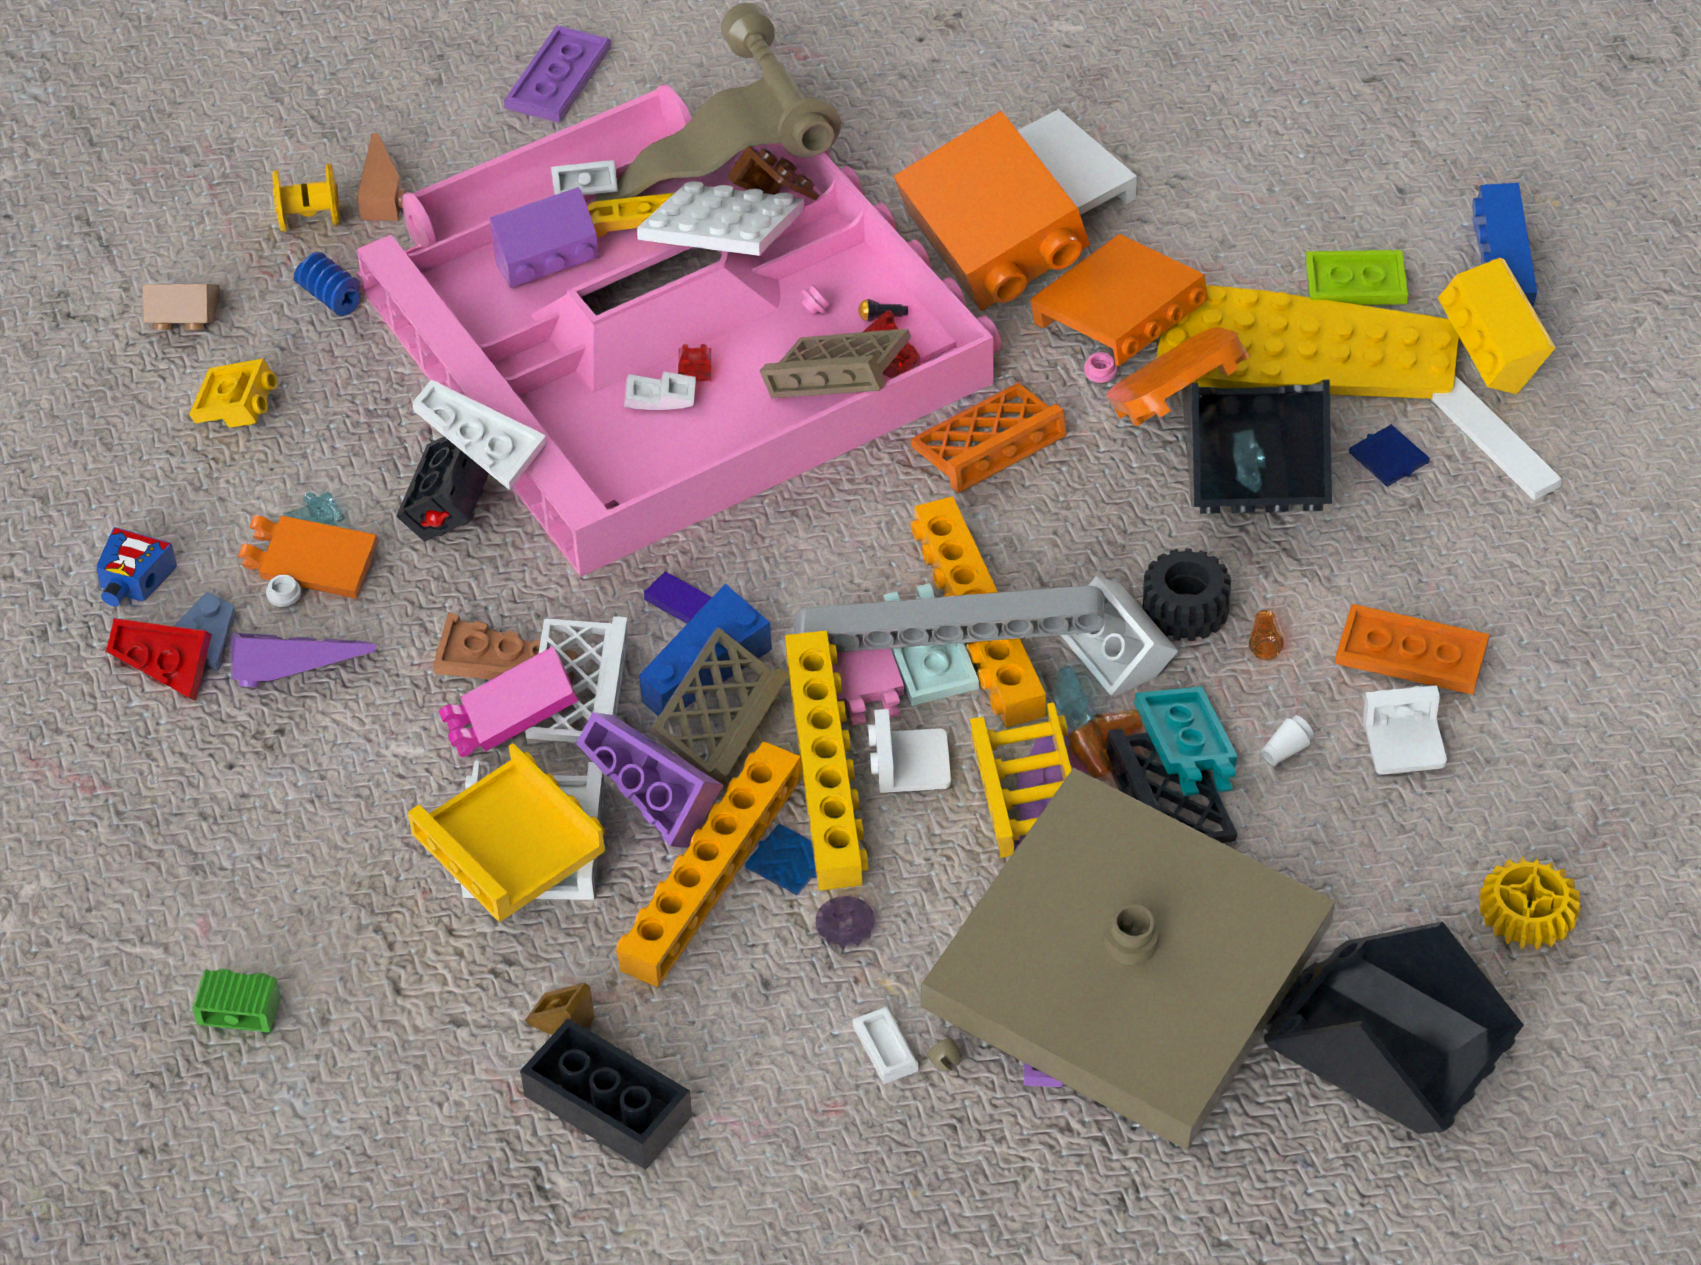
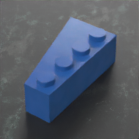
M1519 182L1480 185L1478 197L1473 198L1472 222L1481 255V265L1497 258L1504 259L1533 307L1537 295V287Z
M726 583L639 674L642 702L658 717L707 640L718 627L757 659L772 650L770 622ZM717 642L714 646L717 661L730 660L728 650ZM732 667L719 668L722 682L733 676ZM700 669L698 673L701 686L714 685L711 670ZM684 694L682 696L685 708L696 701L694 694Z

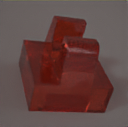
M683 344L679 348L678 374L696 377V381H711L712 349L708 348L706 344H701L700 348H688V344Z

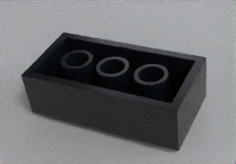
M569 1018L563 1022L520 1070L524 1096L645 1170L692 1117L689 1089Z

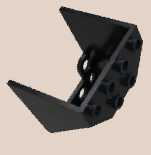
M1321 380L1312 385L1252 388L1198 387V383H1190L1182 389L1191 506L1200 507V514L1221 513L1220 507H1231V514L1255 513V506H1265V513L1289 512V506L1303 505V511H1324L1323 504H1332L1329 380Z
M1441 921L1347 940L1336 947L1326 960L1320 963L1314 962L1297 977V980L1293 983L1265 1027L1268 1033L1264 1035V1042L1270 1049L1417 1134L1441 1133L1454 1124V1116L1463 1105L1473 1099L1477 1086L1495 1070V1063L1502 1053L1514 1045L1516 1041L1515 1036L1524 1024L1444 922Z

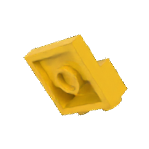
M263 358L208 368L189 415L195 424L223 419L229 428L255 424L258 422L260 414H264L268 410L267 397L271 390L277 388V377Z

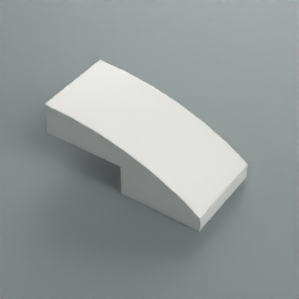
M663 371L661 380L628 374L624 407L643 410H672L693 406L696 377Z

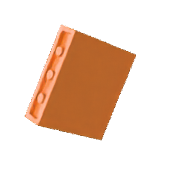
M1118 234L1031 298L1035 325L1044 329L1056 320L1112 348L1115 365L1119 367L1208 299L1204 273Z

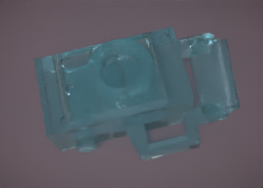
M1253 430L1233 433L1234 462L1238 472L1236 480L1241 483V486L1244 485L1251 491L1257 492L1262 486L1260 468L1266 467L1263 447L1258 448Z
M1070 665L1060 668L1058 679L1054 682L1056 686L1055 693L1057 694L1053 696L1060 714L1068 713L1075 727L1094 720L1095 718L1088 699Z

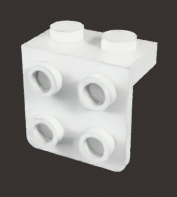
M1437 685L1366 692L1363 723L1377 773L1392 774L1441 769L1446 766L1447 757L1437 723L1440 698Z
M889 709L874 710L875 724L868 725L869 746H876V753H870L871 774H878L880 793L949 788L951 785L946 731L939 728L890 732Z

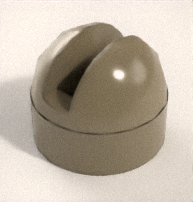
M952 1038L938 1042L927 1053L932 1064L941 1071H951L950 1063L952 1062L957 1066L961 1059L960 1050Z

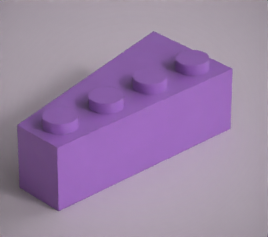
M592 712L576 742L605 775L610 776L619 786L618 790L627 799H631L642 811L641 815L663 834L662 838L670 846L683 848L690 846L694 832L701 828L723 784L610 714Z

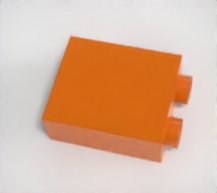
M1002 110L893 176L908 214L980 311L985 310L996 302L1007 303L1014 300L1024 291L1027 283L1050 269L1059 270L1070 266L1080 256L1081 251L1090 245L1077 206Z

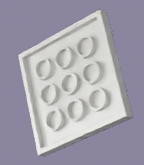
M691 181L685 183L637 227L638 240L760 256L804 211V199L795 198L790 193L772 195L764 194L759 189L740 191L733 190V187L728 185L709 187L703 186L701 182Z

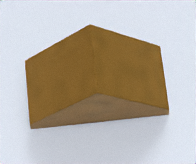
M584 982L544 993L525 1021L530 1026L550 1035H553L567 1018L587 1029L595 1018L590 986Z

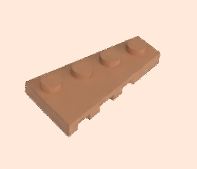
M448 612L433 663L434 674L492 680L539 653L540 640L529 642L520 639L517 633L506 630L505 634L489 629L488 624L476 620L471 624L460 620L459 615ZM569 649L564 651L572 661L578 658L577 652ZM572 671L568 673L571 684H573L575 676Z

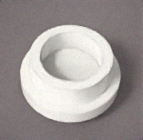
M278 575L270 580L266 589V595L272 605L286 607L298 601L301 596V589L293 577Z

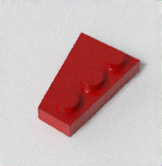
M114 618L106 652L196 701L212 634L205 630Z

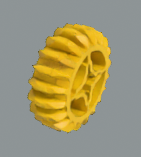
M1522 856L1517 864L1508 859L1504 863V867L1496 865L1492 870V874H1487V877L1484 879L1483 887L1480 889L1479 911L1480 915L1484 916L1485 927L1493 928L1494 937L1504 935L1507 945L1513 941L1519 942L1521 950L1526 944H1532L1536 950L1541 947L1542 943L1552 948L1556 939L1564 941L1568 932L1573 931L1576 927L1577 918L1580 915L1579 890L1575 889L1574 879L1566 878L1565 869L1555 871L1553 861L1547 865L1540 864L1538 857L1533 862H1527ZM1529 898L1532 899L1531 908L1527 907Z

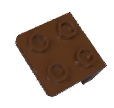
M747 146L727 175V178L733 184L746 190L759 189L764 194L775 195L785 186L815 201L820 196L813 189L815 183L803 174L799 173L798 175L795 172L797 167L792 162L783 157L777 160L778 158L765 148L758 151Z

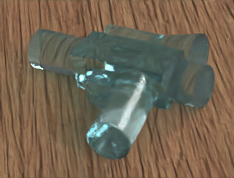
M309 492L303 497V501L306 504L305 507L284 512V516L336 527L338 526L334 522V518L338 522H342L345 518L336 506L330 492L323 493L320 498L313 492Z

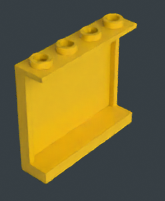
M514 743L509 745L510 761L440 807L428 813L419 804L408 811L412 835L499 923L605 852L603 839L605 830L600 821L594 816L589 817L582 810L580 803L573 795L567 796L560 789L556 779L550 773L545 774L540 770L532 755L528 752L523 753Z

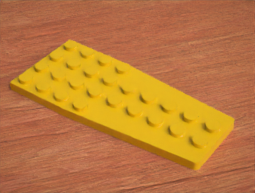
M1206 285L1208 300L1160 335L1156 357H1160L1182 342L1205 330L1221 327L1237 333L1250 358L1238 363L1239 369L1229 376L1220 373L1216 367L1192 382L1198 383L1199 387H1282L1287 385H1312L1321 380H1329L1330 395L1432 399L1433 393H1450L1453 391L1459 335L1448 318L1331 300H1310V297L1292 295L1285 292Z

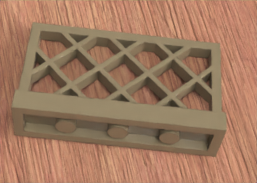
M909 329L800 337L780 362L765 363L759 371L771 398L880 391L886 384L882 375L883 371L909 341L911 334Z
M718 627L707 640L649 732L689 764L720 782L729 774L789 675L780 667L772 671ZM717 642L728 650L730 660L717 661L714 649ZM741 666H748L759 675L755 682H744ZM732 667L736 684H723L719 668ZM700 669H710L714 685L701 686L698 671ZM725 691H738L740 707L729 708ZM716 692L720 709L707 710L703 693ZM684 694L695 695L697 711H685L682 699ZM709 716H722L725 728L723 733H713ZM700 717L704 734L691 735L687 718ZM678 719L682 736H673L663 728L666 721ZM706 741L709 753L706 761L695 753L693 742Z

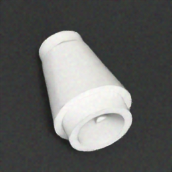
M1294 716L1292 719L1286 718L1266 743L1265 747L1261 749V754L1270 765L1276 766L1279 762L1310 746V740L1314 738V732L1303 718L1299 716Z

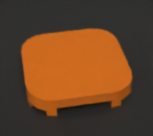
M1214 327L1189 338L1130 374L1113 386L1106 396L1119 419L1128 414L1134 426H1140L1155 414L1160 418L1171 412L1165 402V399L1216 367L1220 373L1229 376L1239 369L1238 363L1250 358L1236 332L1221 327Z

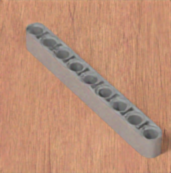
M1085 585L804 608L795 614L794 634L827 630L829 644H835L836 651L839 653L1091 633L1100 630L1104 626V593L1098 587Z

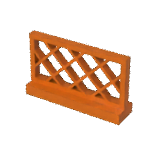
M1016 383L910 440L911 447L947 475L950 479L951 488L959 493L1067 435L1064 410L1057 404L1049 407L1021 384ZM1017 396L1023 400V403H1006ZM986 412L997 413L996 417H979ZM1003 413H1020L1019 418H1002ZM1026 413L1035 414L1029 418H1025ZM957 427H970L969 432L952 431ZM976 427H993L992 432H975ZM999 428H1008L1003 432H999ZM931 441H943L941 446L926 445ZM949 441L966 442L965 447L948 446ZM972 442H982L974 447H971ZM945 456H955L948 461L945 460Z

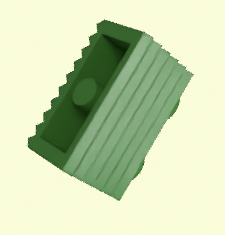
M228 969L204 970L192 1007L197 1025L270 1033L281 999L277 978L260 972L246 975L244 973H234Z

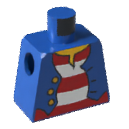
M114 527L96 568L101 588L104 590L101 594L102 600L113 607L119 606L124 597L138 601L147 600L177 567L172 543Z

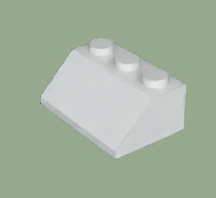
M1095 576L1088 586L1098 587L1104 593V626L1096 632L1060 636L1111 696L1116 697L1157 677L1178 650L1120 583Z

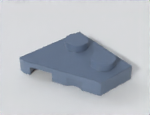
M206 592L174 625L175 627L205 630L212 634L205 666L215 671H218L222 665L221 655L223 648L227 647L228 631L233 626L236 616L235 607L233 604Z

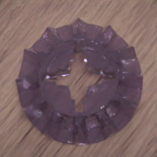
M840 896L830 899L820 907L816 915L818 936H823L828 945L836 943L842 949L847 944L854 943L856 946H859L864 938L870 939L872 929L875 927L873 910L866 902L856 897ZM852 918V927L846 925L839 929V921L846 922Z

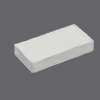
M888 1007L853 1019V1028L883 1084L918 1071V1062Z

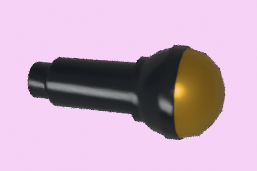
M866 299L860 303L858 313L863 320L871 322L879 317H902L903 315H908V306H903L902 304H879V302Z

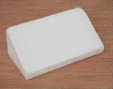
M614 160L551 167L554 195L577 187L581 189L583 196L618 192Z

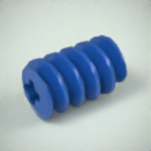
M317 251L310 254L297 266L293 280L321 303H324L329 309H332L337 315H348L356 309L360 300V282L357 278L352 277L348 271L343 270L340 265L335 264L331 258H327L323 252Z

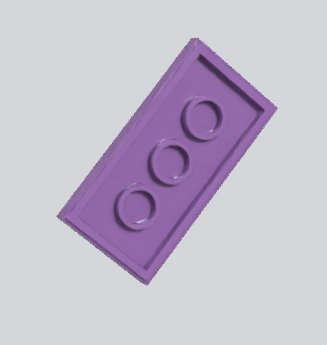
M556 25L504 99L505 109L560 123L611 49V39Z

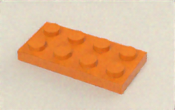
M1352 604L1336 652L1335 664L1431 686L1437 685L1440 688L1474 695L1490 634Z

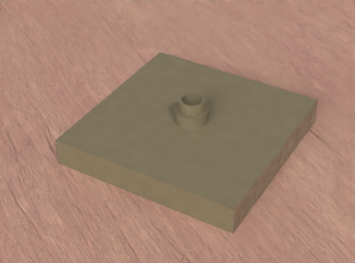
M1073 768L922 982L920 1007L1188 1150L1330 927L1336 901Z

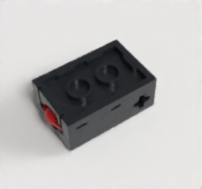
M443 436L427 444L396 517L424 542L435 536H443L449 530L459 525L464 526L473 519L475 506L485 491L484 485L489 473Z

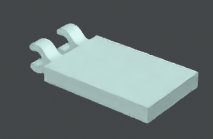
M930 583L916 586L919 595L916 599L935 598ZM897 591L883 595L885 602L900 600ZM964 643L891 648L911 706L979 689V680Z

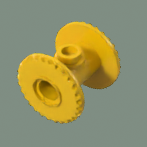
M325 164L326 181L282 186L279 169L273 171L274 206L279 228L282 232H287L286 215L299 213L305 217H312L318 211L330 210L333 225L337 226L340 224L339 195L332 164Z

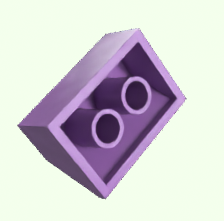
M579 187L490 217L496 265L510 288L599 257L597 234Z

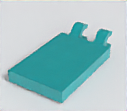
M1202 686L1135 694V708L1167 774L1178 773L1180 788L1184 796L1199 795L1196 781H1202L1201 771L1212 770L1214 785L1218 792L1233 790L1229 778L1236 777L1234 767L1236 766L1238 756Z

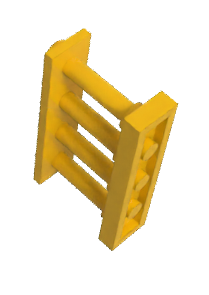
M1054 702L1047 704L1048 722L994 732V729L987 730L984 716L970 719L972 743L1000 858L1012 856L1014 853V841L1020 840L1019 836L1026 835L1038 819L1037 817L1016 822V818L1009 819L1007 810H1012L1013 805L1052 798L1072 770L1063 737L1068 736L1064 715H1057ZM1052 735L1055 747L1053 752L1001 761V758L994 759L992 751L997 750V746ZM1056 765L1060 766L1063 781L1009 791L1008 788L1001 789L1000 780H1005L1006 775Z

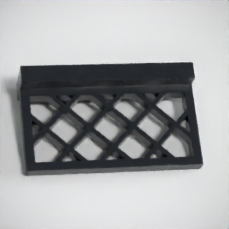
M1123 729L1109 730L1102 755L1119 791L1221 843L1236 841L1238 834L1207 770L1201 771L1202 781H1196L1199 794L1208 798L1210 802L1205 807L1190 800V796H1182L1166 788L1170 781L1180 785L1178 773L1167 774L1164 766L1154 762L1158 753L1148 732L1125 736ZM1142 746L1152 751L1147 759L1135 753L1132 747ZM1147 770L1165 778L1161 786L1146 778L1145 773ZM1160 797L1178 805L1174 813L1159 806L1157 801ZM1183 808L1201 816L1197 824L1179 816ZM1206 819H1209L1221 825L1223 831L1213 832L1202 825Z

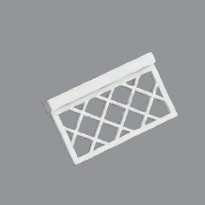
M613 616L612 624L544 618L539 653L545 651L548 647L554 646L561 660L566 665L564 667L567 674L572 671L581 680L573 686L575 693L578 694L588 687L596 696L585 705L580 701L572 704L577 710L565 718L558 712L551 717L557 723L550 728H540L534 725L526 729L527 739L577 742L582 731L574 730L570 724L582 716L589 720L591 710L617 717L628 643L627 617ZM551 631L566 632L570 638L557 646L550 639ZM591 634L605 635L604 641L593 648L589 646L584 638ZM578 644L586 653L572 661L564 651ZM593 659L600 666V669L587 676L579 667Z

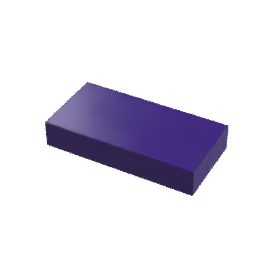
M666 571L644 591L645 601L686 624L712 598Z

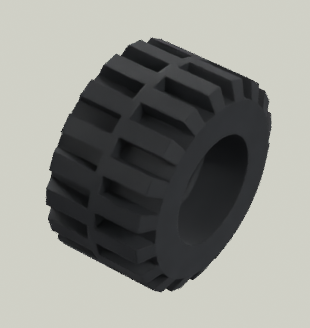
M1185 548V551L1181 552L1178 549L1170 550L1169 555L1163 553L1157 557V561L1152 560L1148 565V570H1145L1142 609H1144L1145 613L1166 637L1168 635L1173 636V640L1181 641V638H1188V641H1196V637L1199 636L1202 639L1210 637V631L1214 633L1219 631L1221 624H1225L1228 617L1231 591L1230 574H1227V568L1224 564H1219L1217 557L1214 555L1208 557L1205 551L1192 552L1190 548ZM1180 594H1192V596H1185Z

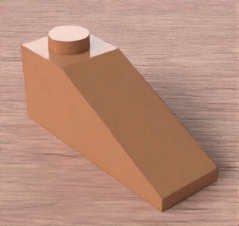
M372 133L357 195L361 220L398 221L401 208H403L402 197L406 190L401 189L399 175L379 134Z

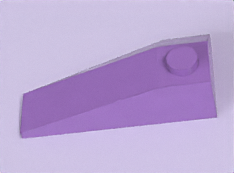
M230 633L231 678L239 680L238 686L260 687V681L275 680L376 651V644L372 641L343 639L317 641L315 638L298 636L289 637V640L282 639V637H277V635Z

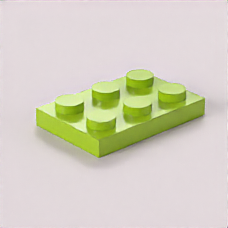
M1402 250L1306 251L1305 266L1310 300H1331L1357 305L1407 304L1408 290Z

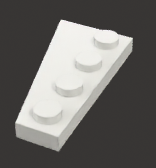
M430 380L413 401L414 412L509 490L546 445V435L433 380Z

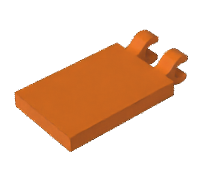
M254 515L250 524V529L255 530L253 537L257 540L271 542L267 552L251 544H242L238 557L244 558L242 562L243 567L259 569L258 573L263 580L270 581L278 575H289L302 588L357 599L379 541L376 534L282 515L278 524L266 517Z

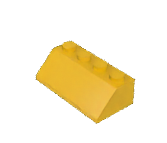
M1497 258L1456 274L1438 297L1444 311L1489 388L1517 395L1556 348L1512 271L1502 258Z

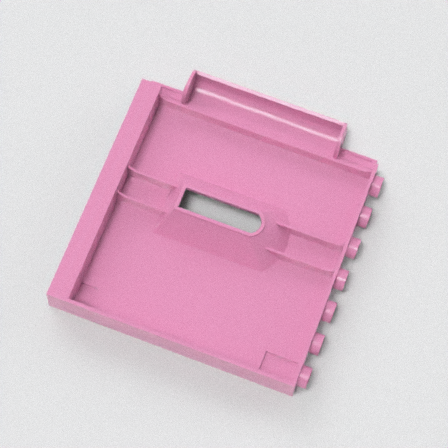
M662 84L652 92L414 193H405L402 197V206L406 228L416 246L404 251L393 236L388 235L356 249L360 270L357 271V276L362 282L360 285L361 292L429 380L436 381L546 435V445L512 488L580 577L993 384V354L1001 350L1000 335L994 323L987 316L975 318L966 308L965 299L958 284L950 277L941 280L931 270L929 257L921 243L915 239L906 242L898 234L894 218L889 209L881 202L872 205L866 199L856 173L849 166L839 169L830 159L829 150L814 157L802 158L789 153L782 143L763 144L751 148L758 151L765 148L778 158L777 160L783 157L792 162L797 167L795 172L798 175L799 173L803 174L815 183L813 189L820 196L815 201L783 186L778 193H790L795 198H803L804 211L760 256L719 251L722 255L720 261L599 315H595L581 297L694 248L638 240L637 228L608 231L606 235L597 237L598 258L510 288L496 265L490 217L554 196L551 167L614 160L616 178L618 180L642 150L660 139L677 133L691 120L688 107L667 84ZM745 150L737 153L720 168L707 175L670 178L658 181L634 197L675 193L685 183L691 181L701 182L703 186L709 187L728 185L733 187V190L745 191L746 189L733 184L727 178V175ZM597 194L583 196L587 206L596 201ZM812 285L815 286L830 302V305L825 308L827 312L824 315L819 311L814 315L803 305L801 300L804 298V295L801 291L804 288L808 290ZM871 299L879 302V304H902L903 306H908V315H903L902 317H879L869 322L859 316L858 307L863 300ZM909 329L911 334L909 341L883 371L882 375L886 384L880 391L771 398L759 371L765 363L780 362L800 337ZM663 371L696 377L693 406L672 410H643L624 407L628 374L659 380L662 378Z

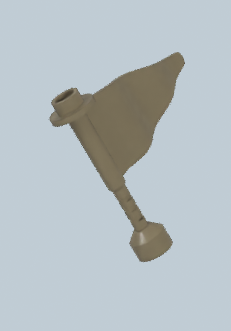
M754 3L738 4L725 14L721 23L722 36L733 53L743 58H755L763 71V78L748 86L726 89L710 97L683 129L650 144L639 153L617 180L618 192L597 194L596 201L631 198L656 182L670 178L707 175L720 168L737 153L745 150L747 146L753 147L763 144L782 143L789 153L797 157L808 158L820 155L827 151L839 136L841 129L839 114L834 106L825 99L817 97L805 98L786 66L777 60L770 49L774 40L775 29L766 12Z

